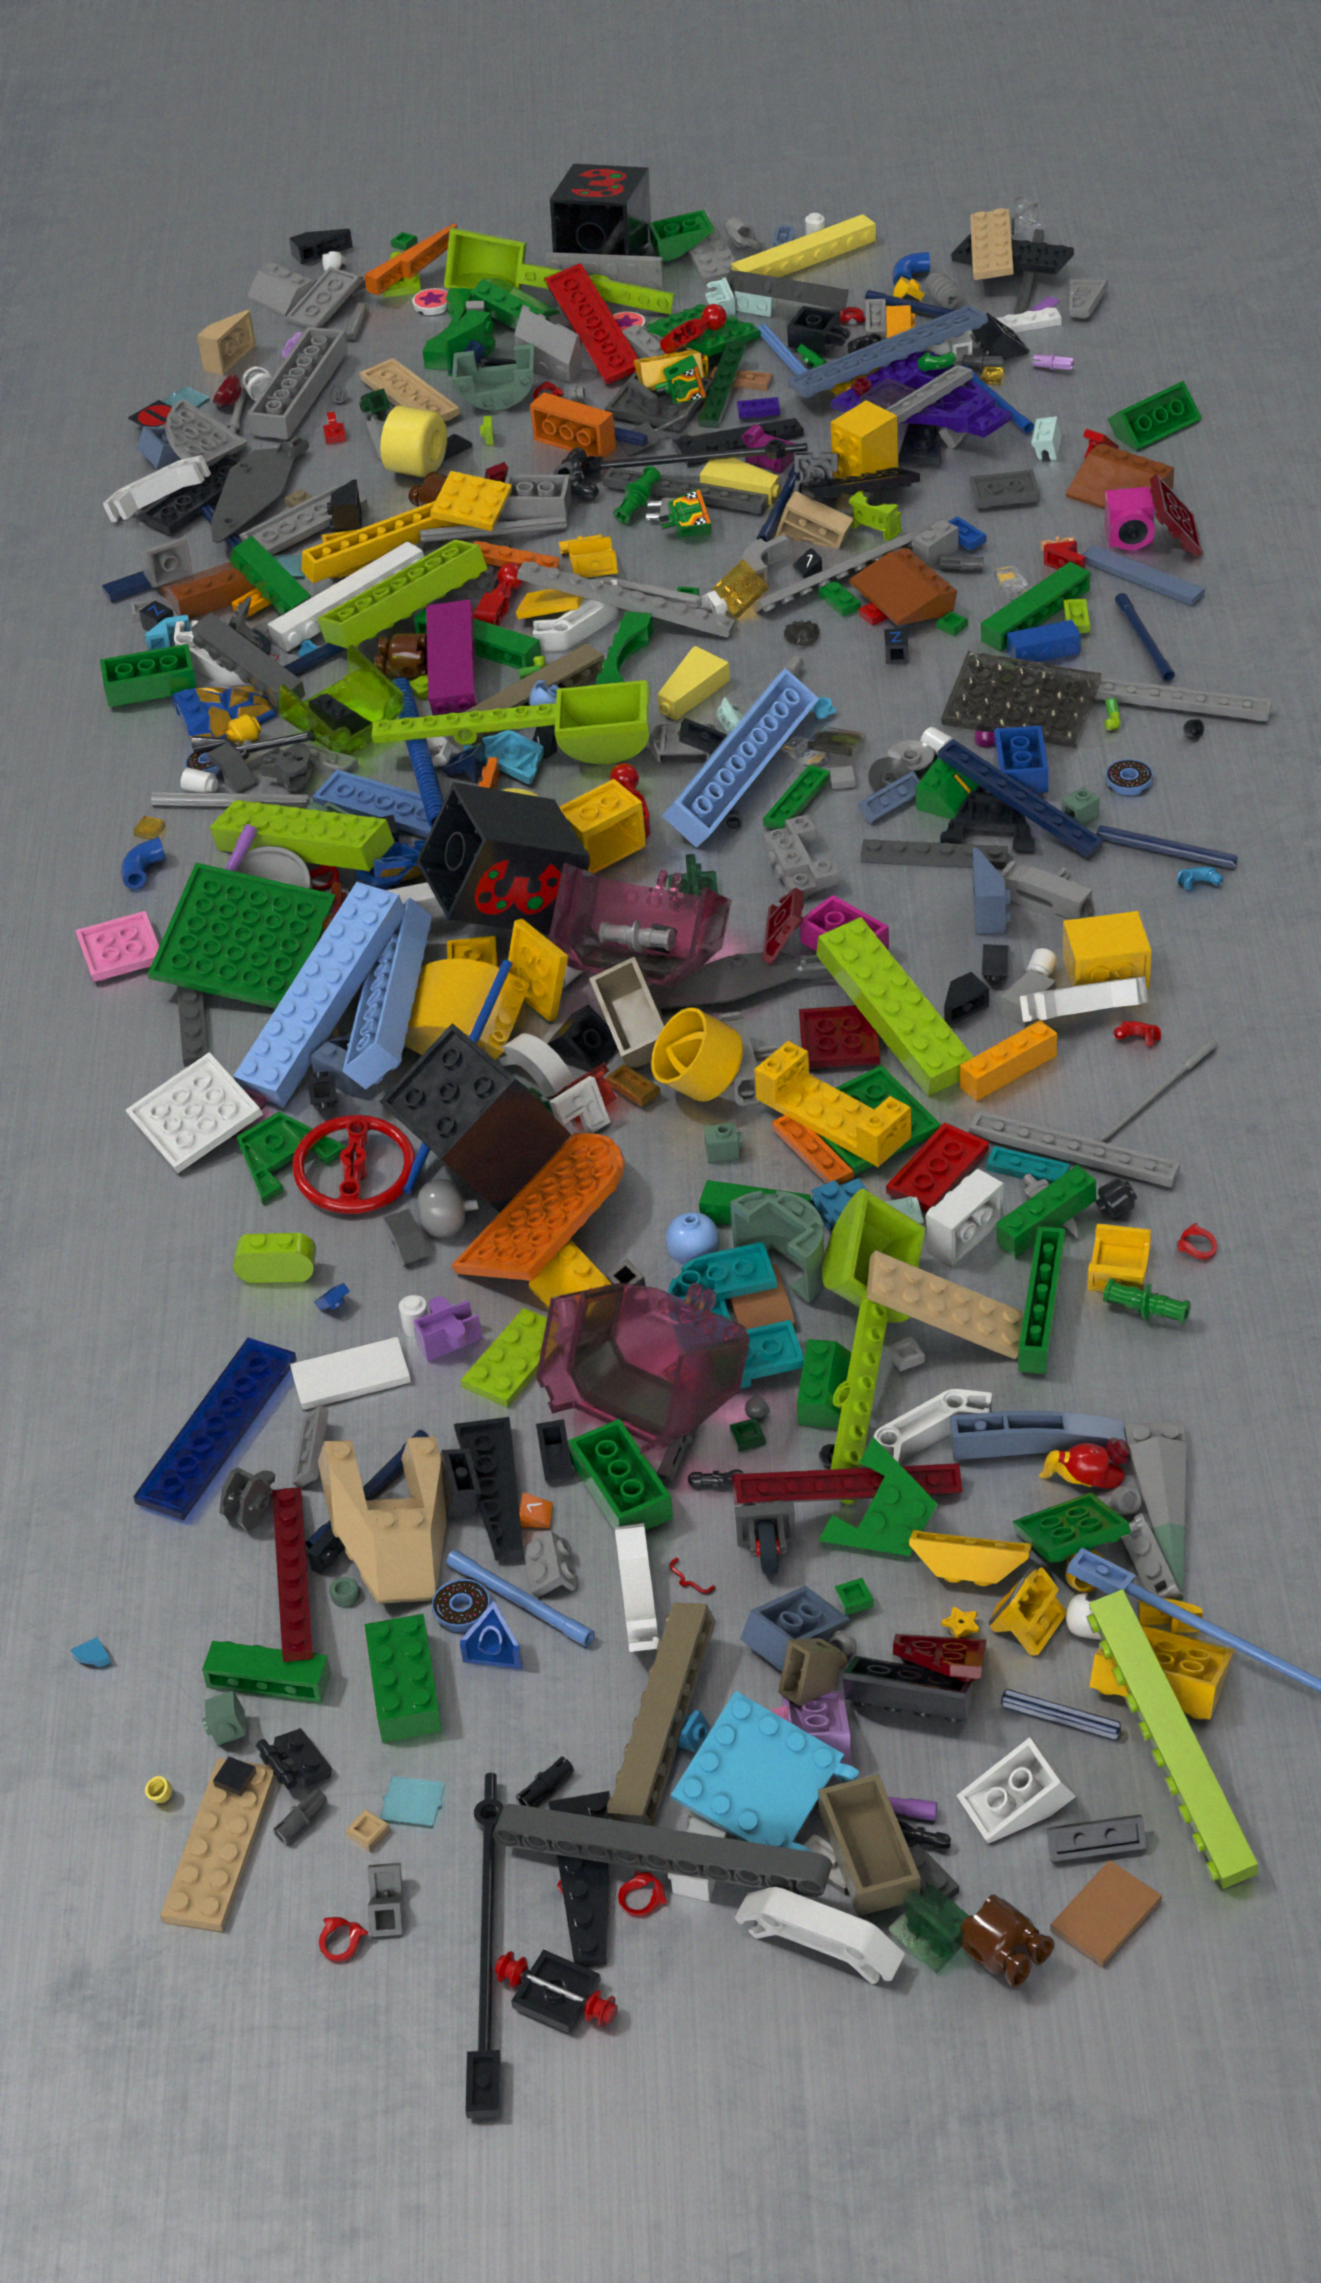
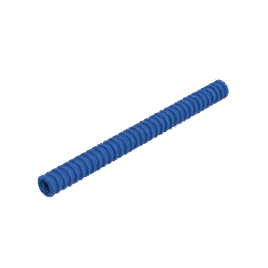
M405 678L395 679L391 683L390 688L399 719L419 717L409 681ZM426 738L405 740L428 824L432 828L444 799Z

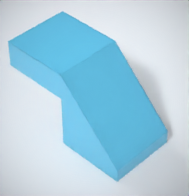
M188 615L165 618L145 634L148 651L171 647L170 641L174 640L176 622L184 621V632H190Z

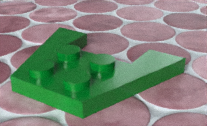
M281 1112L275 1113L237 1136V1144L262 1204L283 1192V1185L271 1173L293 1160L298 1144L312 1130V1128ZM325 1136L316 1142L310 1150L327 1165L339 1158L341 1151L346 1146Z
M873 1437L859 1463L885 1477L858 1528L832 1515L818 1541L911 1557L914 1550L909 1545V1539L913 1530L925 1531L938 1504Z

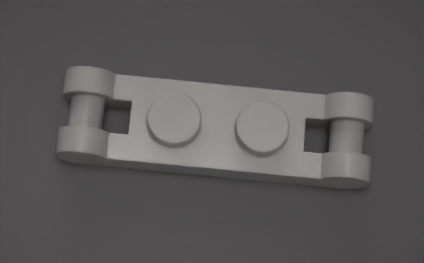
M1143 1513L1134 1517L1135 1520L1129 1523L1131 1533L1121 1538L1145 1589L1165 1599L1174 1598L1176 1600L1182 1597L1183 1593L1149 1522ZM1141 1530L1142 1535L1133 1539L1132 1535Z

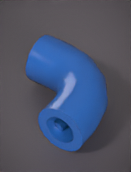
M929 252L909 254L901 258L893 267L892 279L894 285H896L900 277L911 280L913 279L912 275L915 273L930 272Z
M160 837L138 844L126 854L121 863V876L126 887L131 889L142 887L147 880L145 869L151 864L167 860Z

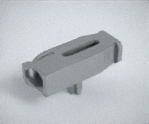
M1011 861L1001 872V876L1005 879V889H1010V900L1026 909L1060 922L1083 918L1085 909L1088 914L1087 917H1094L1095 909L1091 897L1092 889L1070 881L1071 873L1067 872L1065 867L1058 869L1055 874H1051L1035 867L1017 865L1016 862Z
M743 1013L721 1014L718 1020L734 1028L741 1036L743 1042L742 1062L735 1079L731 1083L735 1101L739 1106L758 1104L760 1101L756 1099L754 1069L757 1067L756 1062L766 1060L777 1050V1045L752 1048ZM753 1095V1098L743 1099L745 1096Z

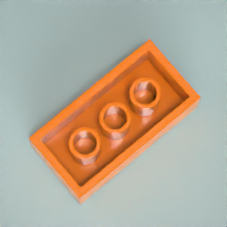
M545 392L530 404L535 441L568 451L580 447L586 451L587 457L603 456V459L607 458L616 449L613 413Z

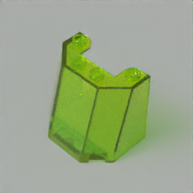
M350 645L348 647L346 676L328 688L302 701L285 684L280 685L279 716L302 732H308L310 729H313L315 740L329 750L350 755L355 751L362 750L373 741V722L395 720L403 710L404 693L354 645ZM327 693L372 722V724L350 736V730L347 727H340L333 731L309 708V700Z

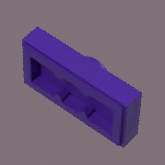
M778 397L737 401L739 419L780 415Z

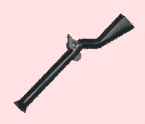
M310 729L308 732L254 743L250 740H245L243 745L239 746L228 738L192 736V749L194 753L213 750L228 743L241 754L245 761L249 758V753L306 741L315 742V734L313 729Z

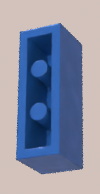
M1072 620L1007 633V653L1015 667L1080 654L1081 634Z

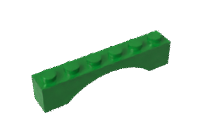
M450 287L446 296L448 316L452 320L441 333L427 340L422 351L425 369L447 370L444 340L467 312L466 301H473L471 296L473 288Z
M626 611L623 620L619 621L618 632L614 633L613 644L608 648L607 659L602 662V671L600 674H597L596 685L625 682L620 675V670L631 655L649 645L654 632L652 613Z

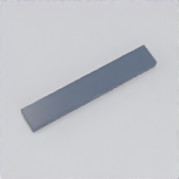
M1094 544L1081 554L1086 556L1085 563L1191 606L1205 595V588Z

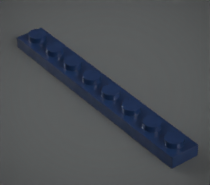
M952 739L938 750L937 757L1086 858L1102 847L1104 839L956 740Z

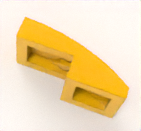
M1165 1599L1203 1618L1202 1608L1183 1601ZM1138 1600V1621L1140 1625L1170 1624L1171 1633L1201 1632Z

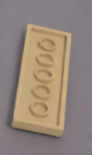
M998 208L994 211H979L975 214H970L974 280L1013 275L1009 208Z
M394 358L359 373L360 380L376 391L384 388L388 401L394 406L401 405L439 413L444 421H449L460 415V408Z
M875 1250L870 1256L867 1299L1012 1359L1018 1357L1023 1311Z
M217 1758L160 1914L162 1923L223 1932L276 1780L273 1776L274 1771L269 1765L245 1762L255 1766L257 1773L242 1796H238L214 1786L213 1779L227 1760Z

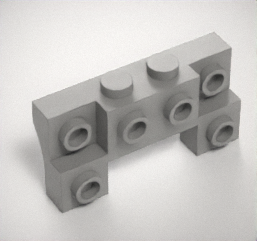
M808 815L785 820V828L763 833V845L767 850L770 865L774 864L777 879L782 880L788 893L795 887L803 891V901L821 889L839 885V872L832 859L829 858L812 863L803 843L816 840V829Z

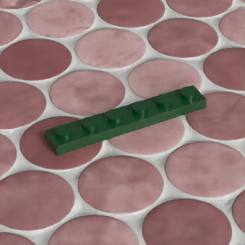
M726 343L698 419L699 426H720L747 352V343Z

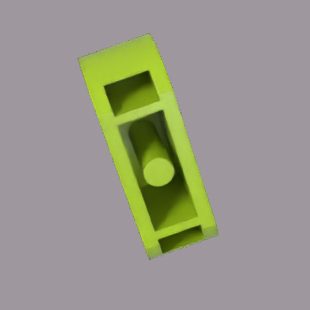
M302 1233L245 1234L236 1243L233 1270L240 1279L248 1283L304 1282L313 1274L316 1245L310 1237Z

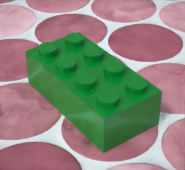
M188 644L100 659L108 707L144 702L157 698H167L182 690L197 688Z
M620 1419L568 1440L572 1465L614 1531L617 1526L644 1523L646 1531L673 1519L671 1495Z
M424 1613L364 1624L377 1720L382 1743L443 1732Z

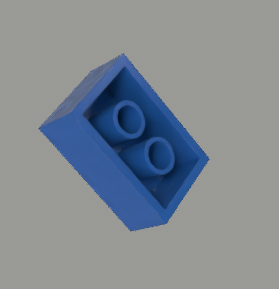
M1042 726L994 729L996 767L1035 794L1048 792L1049 770Z

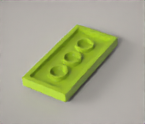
M523 1308L460 1380L461 1387L508 1408L560 1347L552 1339V1333L557 1327L556 1322Z

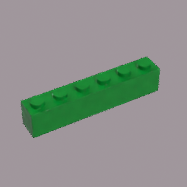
M1071 562L1067 563L981 622V642L1002 652L1007 648V633L1038 627L1063 609V600L1078 599L1090 590V571Z
M426 608L414 618L416 633L427 634ZM474 619L476 656L515 669L533 666V658L541 656L539 639Z
M1038 1226L1018 1348V1372L1047 1374L1065 1254V1229Z

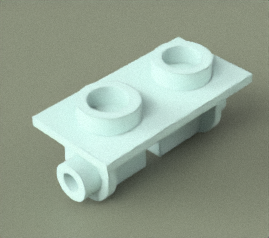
M735 291V311L771 317V310L776 307V301H773L772 297Z
M724 697L721 706L717 710V718L727 734H729L743 716L738 706L730 704L727 698Z

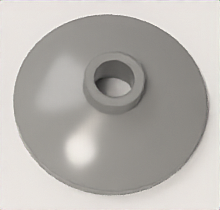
M905 740L891 746L887 752V757L902 761L910 771H919L928 767L933 762L934 751L931 746L926 745L922 741Z

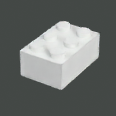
M976 1169L970 1176H966L953 1191H949L941 1202L935 1207H931L925 1217L927 1253L953 1267L994 1230L996 1222L1003 1218V1182L980 1169Z

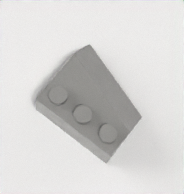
M524 305L521 309L514 334L515 346L534 344V374L571 382L582 371L579 335L560 324L554 325L547 321L544 315H536L530 311L529 307Z

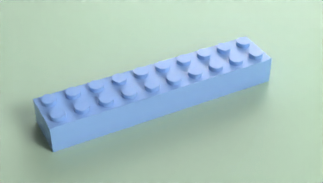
M784 668L770 682L662 814V817L697 848L711 835L819 698L791 672Z
M360 882L355 883L233 1075L234 1080L248 1096L282 1108L286 1106L312 1064L310 1055L326 1042L404 917L406 911L398 894Z
M411 898L403 903L406 911L404 917L364 979L344 1062L343 1072L365 1090L373 1083L378 1084L385 1073L390 1069L395 1070L402 1061L401 1054L405 1047V1036L409 1030L408 1022L412 1016L411 1009L415 1001L414 995L418 987V977L422 971L421 963L425 957L424 949L428 943L427 936L431 929L430 922L432 918L430 913Z

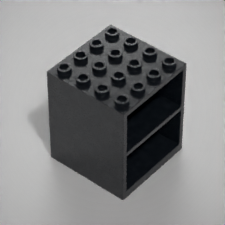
M453 1023L379 1101L499 1213L571 1136L561 1123L512 1074Z

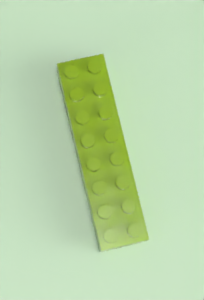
M455 539L318 617L317 620L325 642L349 650L355 649L362 641L376 637L377 633L381 630L393 627L395 622L410 617L412 612L426 608L431 601L443 598L450 590L458 589L469 579L479 577L481 572L487 570L480 545Z
M242 800L232 802L209 827L219 851L233 852L244 826L251 825L258 832L249 850L268 846L280 847L295 853L306 863L370 871L374 866V859H381L395 843L387 819Z
M862 917L818 936L816 956L924 1093L930 1096L959 1082L960 1065L973 1058V1055Z

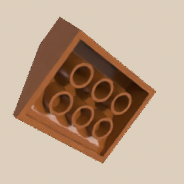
M1099 443L1088 453L1066 491V497L1105 510V490L1140 487L1152 488L1150 478L1156 474L1173 490L1174 467Z
M907 548L889 552L849 580L851 585L897 626L943 617L950 611H954L957 590Z
M231 562L159 586L177 615H188L189 620L231 606V602L256 588L247 581L246 577L239 570L233 567Z

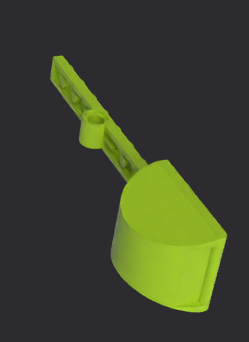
M453 227L450 228L444 279L445 288L474 289L482 279L499 278L521 291L523 284L549 289L545 278L563 270L525 263L527 242ZM594 274L589 276L603 301L669 315L673 312L675 293L613 281L604 275Z
M647 680L561 688L557 689L556 703L553 704L544 703L514 708H496L465 713L381 720L373 722L372 740L373 743L453 735L457 743L470 745L476 741L477 733L555 725L557 744L567 755L585 763L613 764L636 756L644 749L649 740L650 685Z
M864 1188L854 1194L840 1214L828 1241L822 1265V1281L824 1286L860 1308L847 1381L838 1386L833 1396V1404L841 1409L831 1469L862 1467V1464L859 1462L864 1455L886 1325L887 1322L897 1323L910 1319L908 1315L866 1298L870 1256L876 1250L919 1268L925 1235L924 1226ZM856 1499L839 1501L845 1503L846 1505H850L852 1503H855Z

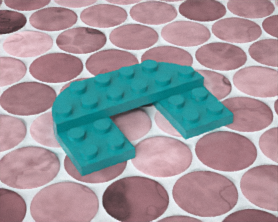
M764 1242L699 1256L682 1266L681 1273L676 1279L672 1278L668 1290L670 1316L685 1363L712 1385L732 1390L751 1387V1379L803 1368L804 1356L791 1320L735 1332L724 1299L777 1288V1279Z

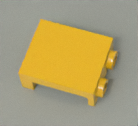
M610 536L568 542L570 564L574 574H578L583 578L618 574L616 552L612 550Z
M1097 1224L1092 1260L1088 1268L1087 1290L1104 1292L1109 1279H1115L1116 1283L1129 1287H1138L1144 1291L1151 1248V1230Z

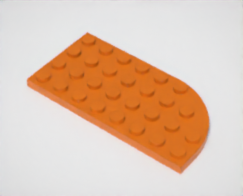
M574 1133L454 1261L451 1267L455 1274L527 1281L535 1279L546 1264L555 1258L556 1253L571 1240L575 1232L585 1225L587 1219L594 1211L601 1207L604 1200L617 1189L625 1169V1158L620 1147L614 1143L613 1139L604 1135Z

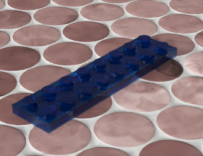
M247 1337L133 1496L135 1504L184 1521L291 1369L290 1364L296 1362V1353Z

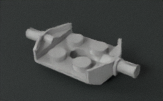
M681 724L656 725L644 747L650 749V752L658 762H661V755H706L707 759L712 755L679 742ZM702 724L704 726L717 730L714 724Z

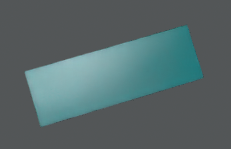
M994 1146L986 1162V1171L1023 1179L1026 1174H1031L1037 1181L1046 1179L1051 1184L1068 1172L1071 1164Z

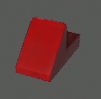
M1086 429L1083 437L1089 441L1084 458L1099 443L1116 449L1119 447L1104 434Z
M1077 541L1051 543L1044 546V565L1058 570L1071 562L1085 569L1086 556L1077 553Z

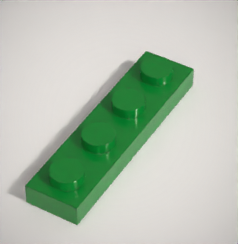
M809 764L763 817V826L775 830L785 828V820L798 817L830 779V771Z

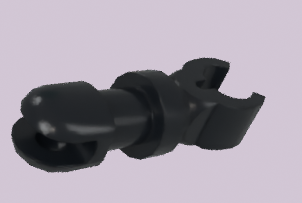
M739 1469L730 1470L725 1473H720L719 1470H713V1473L704 1474L702 1472H692L688 1475L687 1480L693 1487H703V1485H713V1488H719L720 1485H730L732 1487V1479L729 1478H732L731 1476L734 1474H744V1472Z
M898 1821L906 1843L912 1841L915 1845L917 1843L921 1846L926 1844L933 1846V1849L948 1850L951 1846V1837L946 1833L927 1832L923 1827L914 1829L907 1823Z

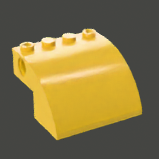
M459 958L442 959L422 966V971L417 981L418 987L415 990V1001L411 1009L412 1016L408 1022L409 1030L405 1036V1046L423 1055L452 1023L469 1037L499 971V967L481 961ZM508 973L477 1043L494 1060L504 1052L503 1046L507 1044L530 985L511 973Z

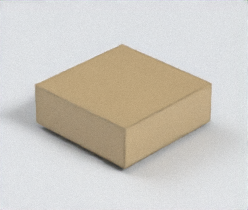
M365 1809L345 1830L346 1837L370 1852L390 1831L388 1823Z

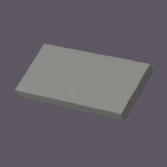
M329 267L285 317L287 323L305 329L307 327L322 328L362 282L361 276Z

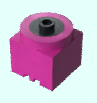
M1150 488L1105 490L1104 528L1109 547L1137 550L1147 544H1153L1155 507Z

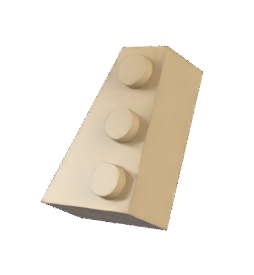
M795 491L785 506L775 537L784 534L786 537L794 538V541H813L814 545L839 549L849 533L854 518L816 500H811V498Z

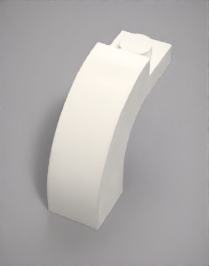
M520 1034L503 1046L504 1052L497 1058L498 1063L502 1067L515 1064L524 1068L534 1078L545 1097L558 1095L576 1082L559 1055L541 1039L530 1034Z

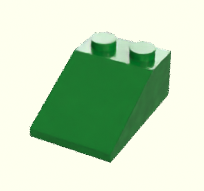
M704 209L648 222L650 243L657 257H662V262L679 258L714 232V228Z
M469 309L445 338L444 347L448 376H452L449 371L453 367L454 353L463 352L471 339L487 348L483 356H489L495 349L496 341L493 337L494 323L491 321V313Z

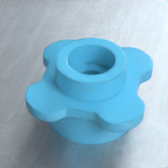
M820 697L810 711L814 712L817 718L822 719L830 714H835L836 707L832 706V701L829 698Z

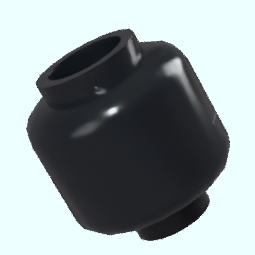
M1117 1178L1098 1189L1099 1199L1095 1202L1102 1215L1108 1213L1110 1217L1115 1219L1133 1210L1135 1200L1138 1198L1128 1180L1123 1182Z

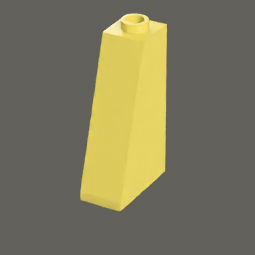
M736 458L709 460L700 473V483L768 494L767 505H772L781 493L778 475Z
M694 646L658 692L659 713L676 721L730 681L729 662Z

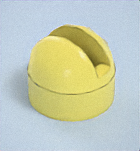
M161 1776L153 1777L146 1784L145 1794L155 1803H165L172 1796L173 1789L171 1784Z

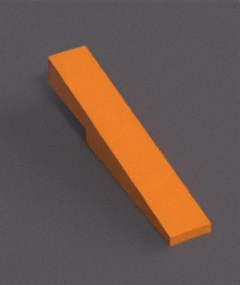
M451 224L364 274L366 291L379 296L401 278H412L448 250L450 228H457V225Z

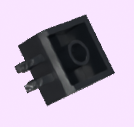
M802 306L787 326L788 347L797 350L803 344L817 354H826L832 345L843 346L846 339L851 336V331L841 326L840 315L837 312Z

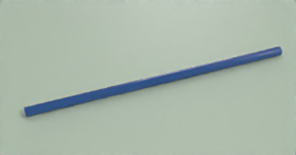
M503 960L469 1036L476 1044L481 1037L512 967V963L509 960ZM423 1142L413 1162L408 1181L402 1189L406 1194L412 1193L430 1152V1149Z

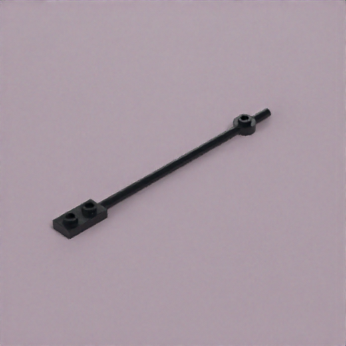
M773 439L765 447L604 461L603 456H588L581 469L585 477L601 475L602 470L610 469V467L628 468L762 455L775 460L784 457L787 453L808 451V444L786 445L784 441Z
M491 1772L485 1774L484 1800L479 1802L474 1809L475 1824L483 1831L478 2051H467L465 2106L467 2119L500 2117L501 2052L500 2050H491L496 1845L493 1832L504 1806L500 1801L496 1800L497 1775Z

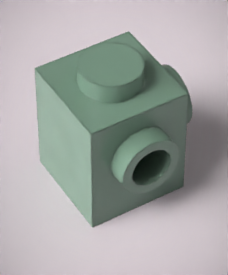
M1085 787L1062 799V812L1083 826L1099 817L1100 798Z
M735 1122L703 1126L708 1163L739 1159V1148H743V1138L741 1132H736Z
M234 1690L205 1700L206 1717L202 1718L203 1727L208 1736H213L217 1745L246 1736L245 1711Z

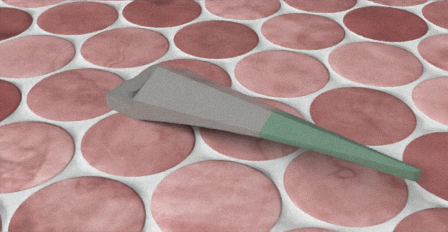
M1183 1421L1125 1424L1126 1440L1131 1449L1129 1454L1131 1458L1130 1463L1153 1533L1183 1593L1187 1443ZM1183 1596L1176 1600L1183 1601Z

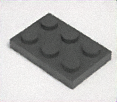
M1033 470L969 477V484L976 508L1040 501V491Z

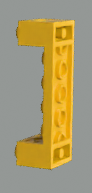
M790 1041L784 1043L754 1069L757 1100L877 1167L911 1138L910 1106L889 1096L876 1109H872L810 1075L808 1051Z

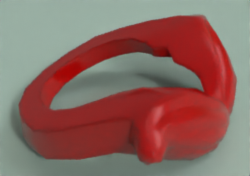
M848 307L846 310L838 312L841 324L848 323L851 318L858 323L866 321L863 311L859 308Z
M545 381L536 388L533 398L536 400L538 393L544 389L553 391L552 395L561 397L564 393L562 389L557 388L553 383Z
M321 865L319 868L310 871L312 879L333 870V875L327 884L322 886L312 885V889L325 891L332 888V883H340L337 868L335 866Z
M1194 1223L1184 1230L1180 1240L1176 1242L1178 1252H1185L1198 1260H1208L1217 1251V1242L1214 1235L1199 1227L1198 1223ZM1191 1235L1204 1236L1211 1242L1212 1249L1209 1252L1198 1251L1185 1239Z
M637 1870L634 1871V1878L626 1882L619 1889L618 1901L622 1910L632 1916H646L660 1904L667 1903L662 1883L648 1871L641 1873ZM650 1882L654 1883L653 1895L646 1907L636 1910L626 1905L625 1897L630 1891L642 1888Z
M342 1917L324 1918L325 1926L318 1942L320 1952L326 1959L332 1962L347 1961L355 1955L361 1937L367 1935L368 1931L359 1923L349 1922ZM350 1926V1945L348 1949L338 1955L329 1953L326 1948V1939L329 1934L335 1931L337 1927Z

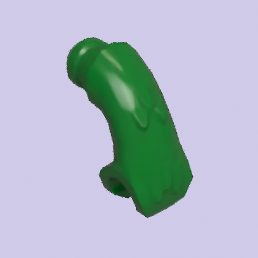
M948 352L942 356H931L930 353H925L918 359V366L922 371L948 368L953 365L956 355L953 352Z

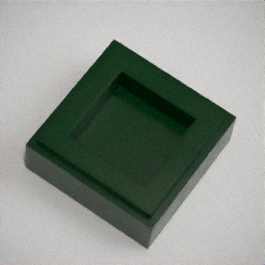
M757 1418L729 1425L730 1433L738 1452L766 1444L765 1436Z

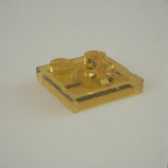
M742 559L711 590H715L720 599L724 598L728 609L739 618L770 587Z

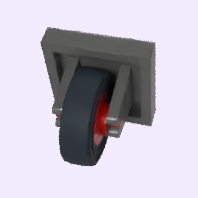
M779 1500L771 1504L756 1505L747 1503L740 1507H734L737 1545H750L751 1557H760L763 1574L777 1573V1555L786 1554L785 1541L796 1540L794 1502Z

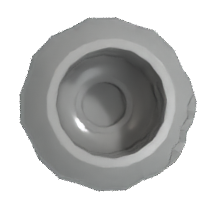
M436 1179L426 1183L419 1191L422 1227L425 1233L434 1238L446 1239L455 1236L463 1228L465 1211L479 1209L477 1199L464 1200L457 1184L446 1179Z

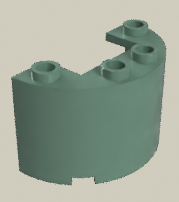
M534 344L514 346L516 364L477 368L474 351L454 353L452 382L456 391L469 404L485 410H503L518 404L527 396L533 384Z
M757 1191L731 1201L734 1248L764 1242L766 1251L773 1247L803 1269L804 1275L790 1285V1290L808 1303L814 1300L824 1285L822 1281V1265L825 1255L823 1222L816 1208L802 1197L784 1191H776V1194H763L762 1191Z

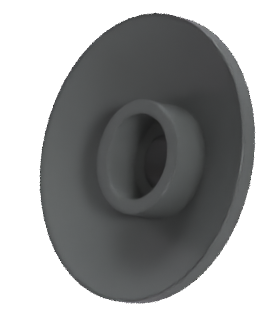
M892 757L881 758L875 761L869 769V785L875 793L889 785L885 780L892 783L911 771L898 759Z

